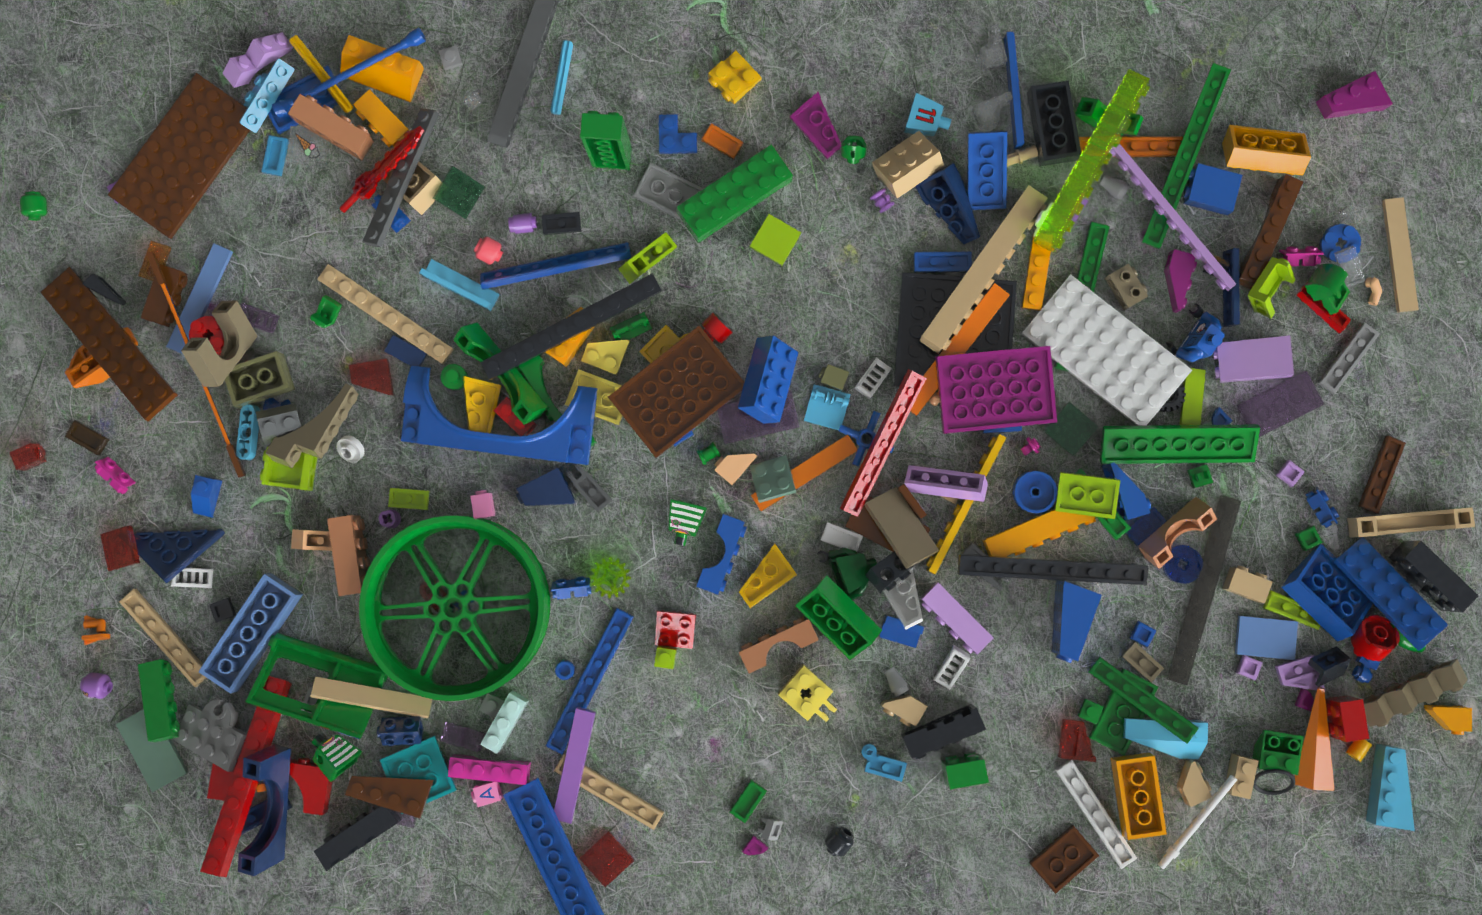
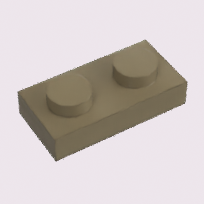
M1132 642L1121 655L1124 660L1151 683L1164 669L1136 642Z

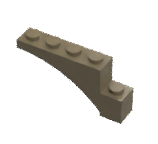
M345 383L335 399L314 419L293 432L279 438L275 437L266 454L274 462L293 468L295 463L298 462L302 452L322 459L323 455L328 451L331 441L338 434L342 422L347 418L352 405L357 401V396L359 395L352 385Z

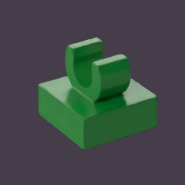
M1208 464L1187 470L1193 488L1213 483Z

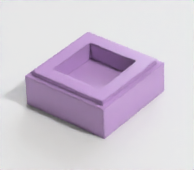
M1287 460L1276 476L1290 487H1293L1304 471L1292 461Z
M1242 655L1236 673L1256 680L1263 662Z

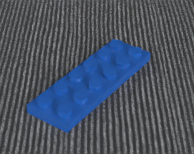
M1364 537L1357 540L1333 561L1418 651L1448 626Z

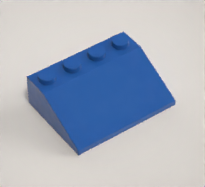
M1319 544L1288 576L1281 588L1338 642L1354 635L1373 603L1333 562L1337 558L1322 544Z

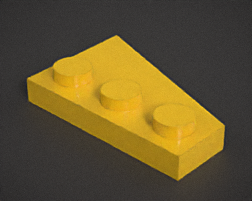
M463 376L468 430L491 433L495 416L493 410L497 407L501 385Z
M775 543L739 591L749 608H752L797 576Z

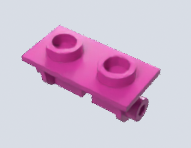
M1306 246L1305 249L1286 247V250H1279L1280 253L1284 254V257L1281 258L1286 259L1291 266H1299V259H1302L1301 266H1316L1321 263V257L1318 255H1324L1315 246Z
M110 457L95 462L97 464L95 466L96 473L105 481H109L112 478L109 484L117 493L125 494L128 491L127 487L136 483Z

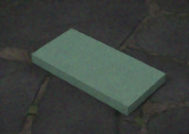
M144 709L116 724L152 792L189 773L171 739L160 742L148 741Z

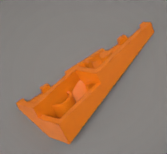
M1318 687L1301 751L1299 773L1295 775V784L1312 790L1334 791L1325 688Z

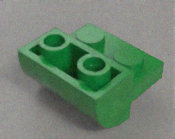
M1326 263L1318 265L1305 285L1307 293L1311 295L1314 301L1322 300L1324 308L1327 309L1330 315L1336 314L1350 293L1344 282L1348 274L1343 268L1335 264Z

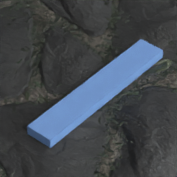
M213 244L179 317L188 340L191 323L204 316L233 253L217 244ZM176 324L166 347L183 354L181 350L185 346V342Z

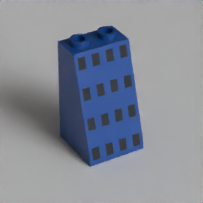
M1056 580L1052 652L1057 654L1056 658L1069 663L1072 660L1079 661L1102 596L1101 594L1066 581Z

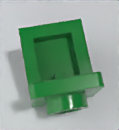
M325 295L322 297L316 313L312 314L310 319L317 326L327 328L335 323L342 304Z

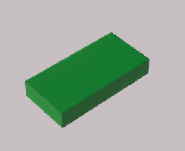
M751 779L729 813L746 823L767 790Z

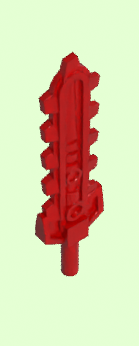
M418 126L404 133V138L401 141H397L394 144V148L386 152L381 161L375 163V168L372 171H365L355 180V186L352 188L354 193L339 207L343 213L359 198L369 200L377 190L378 182L382 178L385 180L387 173L392 168L395 169L401 159L406 158L407 152L411 148L415 149L417 142L424 132L423 128Z

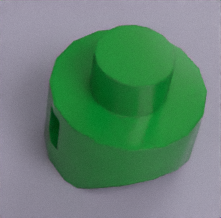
M847 136L842 142L841 156L846 158L848 163L857 164L860 162V159L866 156L867 146L861 136Z
M449 364L444 367L440 377L445 387L455 391L464 388L463 376H469L460 365Z

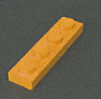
M1039 233L1036 238L1032 237L1022 308L1036 311H1041L1053 235Z

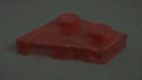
M387 358L349 365L352 384L390 396L394 395Z

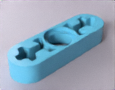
M247 404L240 411L236 455L239 459L252 460L256 455L259 433L256 412L260 411L256 405ZM248 427L251 429L249 437L246 436V429Z

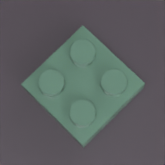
M786 455L750 465L759 503L796 493Z

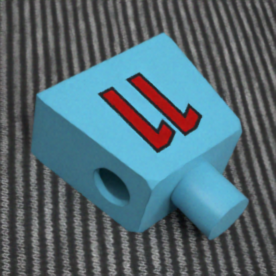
M916 93L904 133L915 134L917 131H920L923 135L935 136L938 127L949 130L952 119L941 116L944 108L943 105Z

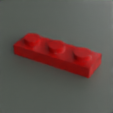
M1306 282L1296 295L1338 334L1344 331L1351 319L1340 309L1336 314L1330 315L1327 309L1324 308L1322 300L1314 301L1311 295L1307 293Z

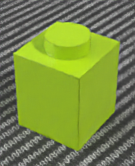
M657 646L654 667L674 669L677 648Z

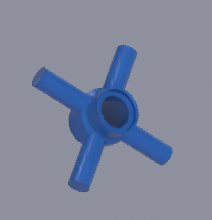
M873 411L867 428L860 431L842 424L840 425L838 431L855 438L859 446L852 462L855 466H860L866 449H869L876 435L874 429L880 417L879 412ZM863 434H868L871 437L869 444L862 442Z

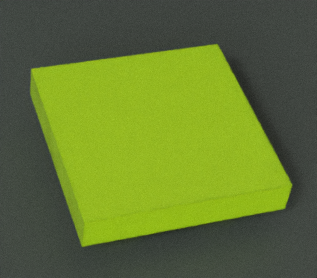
M768 214L750 244V248L783 266L802 232Z

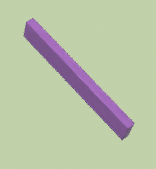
M577 707L575 711L554 809L558 820L569 824L573 821L596 711Z

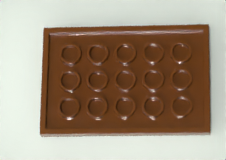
M699 325L608 396V398L655 458H657L743 390L745 382Z

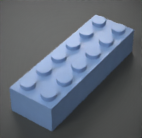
M264 574L199 670V673L230 694L238 692L268 648L271 636H275L303 594L274 574Z

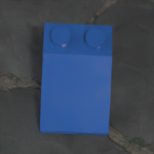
M1115 462L1101 465L1105 478L1120 479L1116 510L1122 518L1129 520L1150 514L1151 503L1149 499L1145 497V494Z

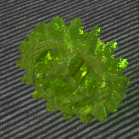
M609 557V561L602 558V564L596 562L597 568H591L594 575L589 576V578L594 579V582L590 585L597 587L594 591L595 593L601 591V597L608 594V599H611L612 594H614L617 598L619 597V591L622 593L626 592L624 586L630 587V584L627 583V580L632 579V577L627 576L630 569L625 570L626 563L619 564V558L615 562L613 557ZM610 565H615V566H617L620 570H619V571H615V570H613V569L611 568ZM603 567V575L601 578H598V573ZM608 572H610L611 575H615L613 583H611V581L606 580V577H608ZM620 577H623V582L618 588L617 582ZM600 585H608L611 591L602 588Z

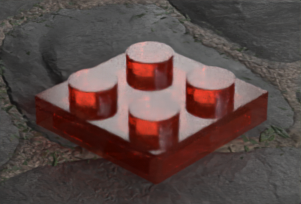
M610 831L604 834L579 858L605 888L635 860Z

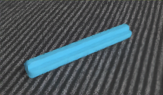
M567 40L562 42L550 110L552 114L560 115L562 111L573 43Z

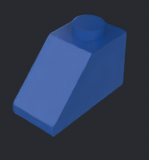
M195 475L191 491L193 513L213 518L222 480Z

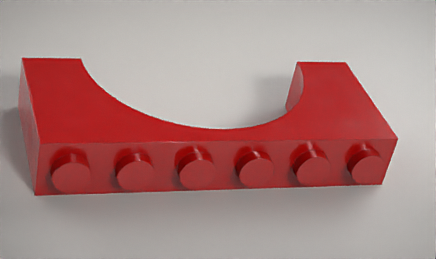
M290 756L289 775L296 781L301 790L304 806L303 813L326 814L328 812L333 781L330 782L316 763L310 762V759L299 758L298 760H293ZM214 763L212 764L207 794L208 799L225 800L236 765L233 772H228Z

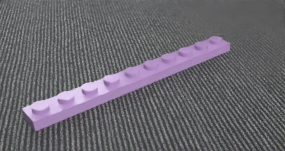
M1115 137L1109 138L1106 142V150L1109 155L1115 156L1119 160L1118 165L1124 172L1127 170L1131 175V181L1144 190L1142 191L1144 197L1148 201L1152 200L1154 202L1155 210L1168 219L1166 221L1168 226L1172 230L1176 229L1180 234V240L1193 249L1191 250L1193 256L1197 260L1201 259L1205 264L1203 266L1210 275L1213 273L1217 278L1216 283L1222 290L1226 289L1227 291L1236 285L1234 280Z

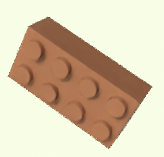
M299 94L288 112L296 123L363 161L373 144V140L370 137L371 134L368 133L367 129L361 125L354 126L351 120L344 115L337 116L332 108L325 104L322 107L315 98L308 94L306 97Z
M357 515L329 518L327 521L338 595L346 596L361 593L365 575L371 565L369 557L366 556L368 543L367 539L363 536V530H365L364 520L361 519V516Z

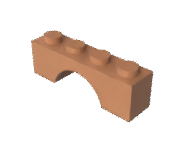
M1195 497L1138 547L1144 558L1160 569L1173 557L1171 551L1172 544L1179 535L1192 530L1204 531L1217 518L1209 505Z
M804 617L798 618L793 621L794 625L788 628L784 625L776 629L777 633L769 636L768 633L759 637V642L753 645L749 642L741 646L742 650L739 651V654L748 673L766 666L767 653L778 642L790 641L803 648L818 641L819 639L808 618L804 619Z

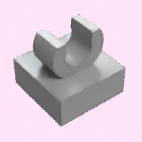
M761 818V821L766 823L765 829L758 828V831L763 833L762 838L778 840L783 821Z

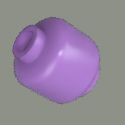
M91 672L80 683L81 691L86 697L103 699L113 688L110 677L102 673Z

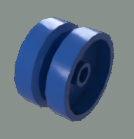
M1033 470L1024 472L1017 477L1013 484V499L1018 507L1027 512H1045L1053 506L1057 499L1058 490L1056 483L1051 476L1044 472ZM1034 488L1038 489V495L1032 494Z

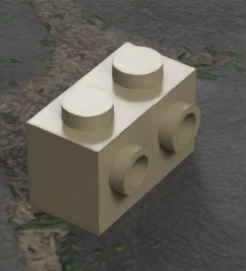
M1129 264L1104 278L1123 310L1148 297L1146 286L1140 283L1135 268Z

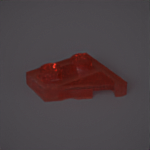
M1062 718L1059 758L1096 762V756L1092 753L1091 742L1086 734L1087 730L1083 721Z

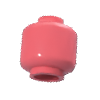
M488 236L483 239L480 238L473 250L476 252V258L488 265L493 264L494 261L499 262L503 254L500 251L501 244Z

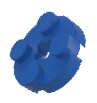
M1335 224L1327 228L1323 237H1321L1319 243L1320 250L1324 253L1323 256L1331 261L1338 263L1347 262L1360 252L1361 237L1353 226ZM1339 238L1345 240V244L1342 248H1340V246H1336L1335 244L1338 242Z

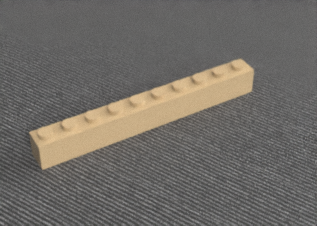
M1028 185L926 329L920 342L938 354L942 349L946 350L952 342L949 340L951 335H957L962 328L960 323L963 318L967 320L973 312L970 308L974 303L976 305L979 304L984 296L981 294L985 288L988 290L995 281L992 279L994 274H1000L1005 267L1002 264L1006 258L1010 260L1016 251L1013 247L1016 243L1019 245L1026 237L1023 234L1025 230H1031L1036 220L1034 218L1037 213L1039 214L1047 207L1044 204L1047 200L1046 196Z

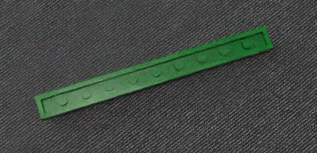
M1215 63L1210 67L1161 191V194L1174 210L1177 208L1231 72V69ZM1155 209L1141 243L1160 249L1169 226L1166 222L1168 219L1164 215H1160Z

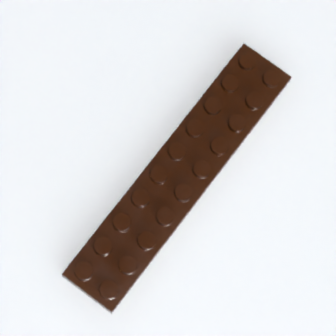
M68 267L44 288L41 294L144 420L149 422L178 394L94 293L83 285L84 281L74 269Z

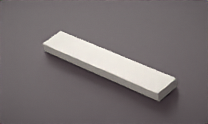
M1072 759L1056 768L1055 771L1118 866L1122 869L1136 860V855Z

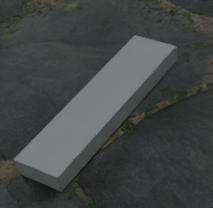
M1362 323L1317 383L1331 394H1335L1380 333L1367 323Z

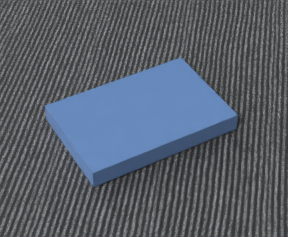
M1238 616L1235 654L1295 660L1298 622Z

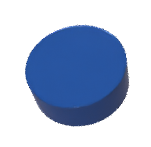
M563 660L556 665L555 673L559 679L568 680L574 675L575 666L571 661Z

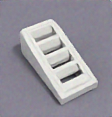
M876 357L854 389L870 400L892 368ZM877 364L878 366L883 368L885 372H880L874 366ZM871 371H874V372L877 373L879 376H881V378H880V379L876 378V377H875L874 375H872L870 372H871ZM867 376L877 382L876 385L866 379ZM864 382L865 384L870 386L872 390L869 391L867 388L862 386V383Z
M185 568L182 570L184 571L183 583H179L180 573L171 581V586L212 588L214 569ZM188 572H191V583H187ZM196 572H199L198 584L195 583ZM203 572H207V584H203Z
M953 645L933 680L950 690L971 659L970 654ZM955 654H956L957 656L961 657V658H962V661L959 660L958 658L954 657ZM953 661L954 663L958 664V668L952 665L950 662ZM946 668H949V669H951L952 671H954L955 673L952 674V673L948 672V671L945 670V669H946ZM944 674L947 677L951 678V680L948 681L945 678L941 677V675Z

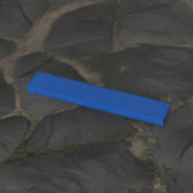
M1007 32L1004 37L1013 145L1014 149H1020L1025 142L1015 35L1013 32Z

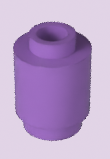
M532 213L517 214L508 218L511 233L534 232V228H537L536 216L532 217Z

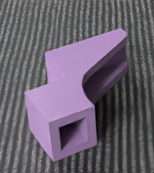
M283 32L255 38L252 40L245 55L229 59L223 75L234 88L249 84L253 76L260 69L291 52L293 46Z

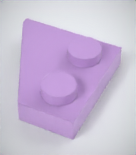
M1308 655L1276 665L1275 669L1280 684L1317 691L1318 686L1315 683L1319 673L1308 664L1310 658L1314 657V655Z

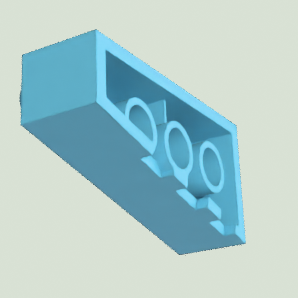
M1376 744L1366 821L1374 825L1415 831L1406 751L1395 746Z

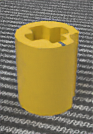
M1367 740L1353 741L1346 753L1361 762L1372 747V744Z

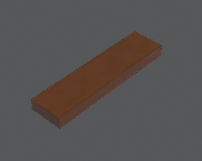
M1385 436L1358 507L1379 514L1405 447V442L1391 436Z

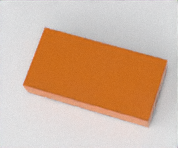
M712 123L702 137L703 142L733 160L744 144L741 140Z

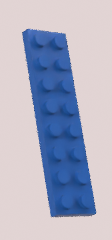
M539 778L505 793L503 796L560 915H604Z

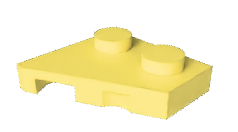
M630 340L587 343L581 361L617 375Z

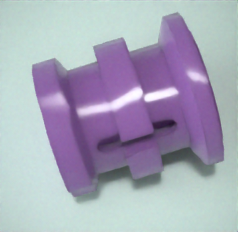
M886 188L881 189L870 197V200L876 202L875 206L880 208V213L895 205L894 202L890 201V195L885 193Z
M387 510L380 513L379 521L383 527L396 528L401 522V516L396 510ZM391 516V519L393 521L388 522V519L386 517Z

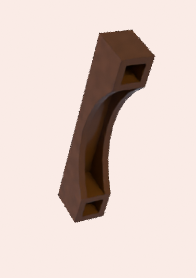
M1288 174L1283 175L1277 180L1270 196L1269 206L1261 228L1248 254L1240 265V285L1252 289L1269 263L1304 181Z

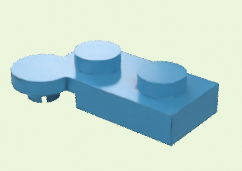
M872 744L863 746L861 753L867 759L864 768L865 772L902 782L907 762L877 754V749Z

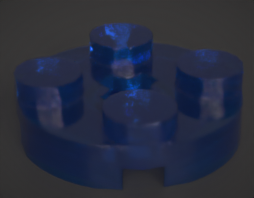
M1187 545L1172 547L1173 557L1162 566L1165 575L1171 581L1180 584L1195 581L1203 568V560L1199 552ZM1181 559L1187 562L1184 570L1178 567L1179 560Z

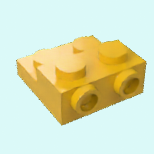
M736 50L725 61L718 63L708 73L709 83L714 88L718 87L722 91V97L727 102L731 101L733 104L739 101L762 80V77Z

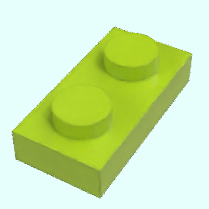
M390 488L388 507L428 510L430 491Z

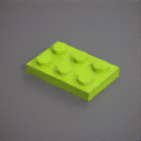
M1060 472L1055 511L1115 519L1120 479Z

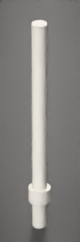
M1233 775L1228 777L1174 845L1168 847L1167 853L1158 863L1162 869H1165L1173 858L1176 859L1180 854L1179 850L1234 785L1237 779Z

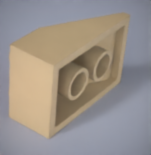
M418 162L403 199L422 215L447 187L422 163ZM393 168L387 173L385 180L382 178L387 184L394 170Z

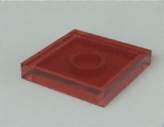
M132 525L100 534L108 572L140 563Z

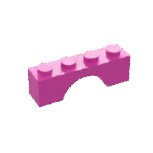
M454 754L450 757L448 777L526 785L529 782L531 762L518 760L494 761Z

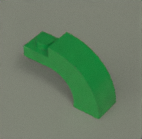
M1087 97L1081 98L1075 115L1088 125L1117 136H1123V134L1137 136L1144 119L1142 115L1120 112L1107 107L1099 99Z

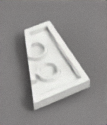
M913 568L909 571L911 575L904 581L899 579L896 582L897 585L889 592L887 590L883 591L905 630L923 621Z

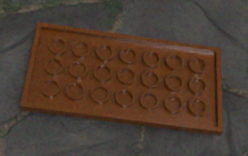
M196 73L113 186L108 196L172 239L250 130L239 123L247 108Z

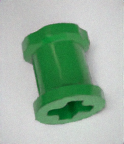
M714 442L702 450H696L703 465H706L708 461L715 457H721Z

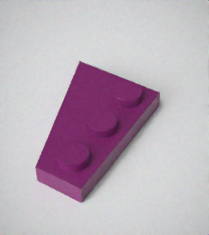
M817 92L790 115V119L828 160L841 148V142L822 103L821 96Z

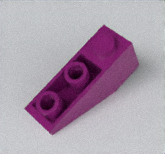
M1176 249L1168 253L1164 268L1172 312L1175 313L1181 311L1186 306V292L1189 291L1192 285L1191 273L1195 271L1197 261H1195L1193 254Z

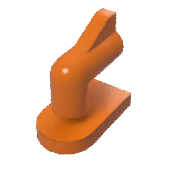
M84 616L83 627L85 629L96 628V633H101L82 636L84 645L110 639V634L104 633L106 632V621L104 619Z

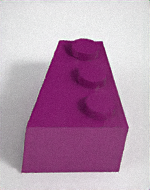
M1376 71L1324 95L1316 102L1324 119L1357 113L1364 114L1372 111H1384L1393 104Z

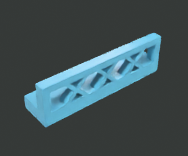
M431 259L426 270L422 268L419 272L425 278L489 311L492 310L499 297V294L489 288L482 290L479 283Z

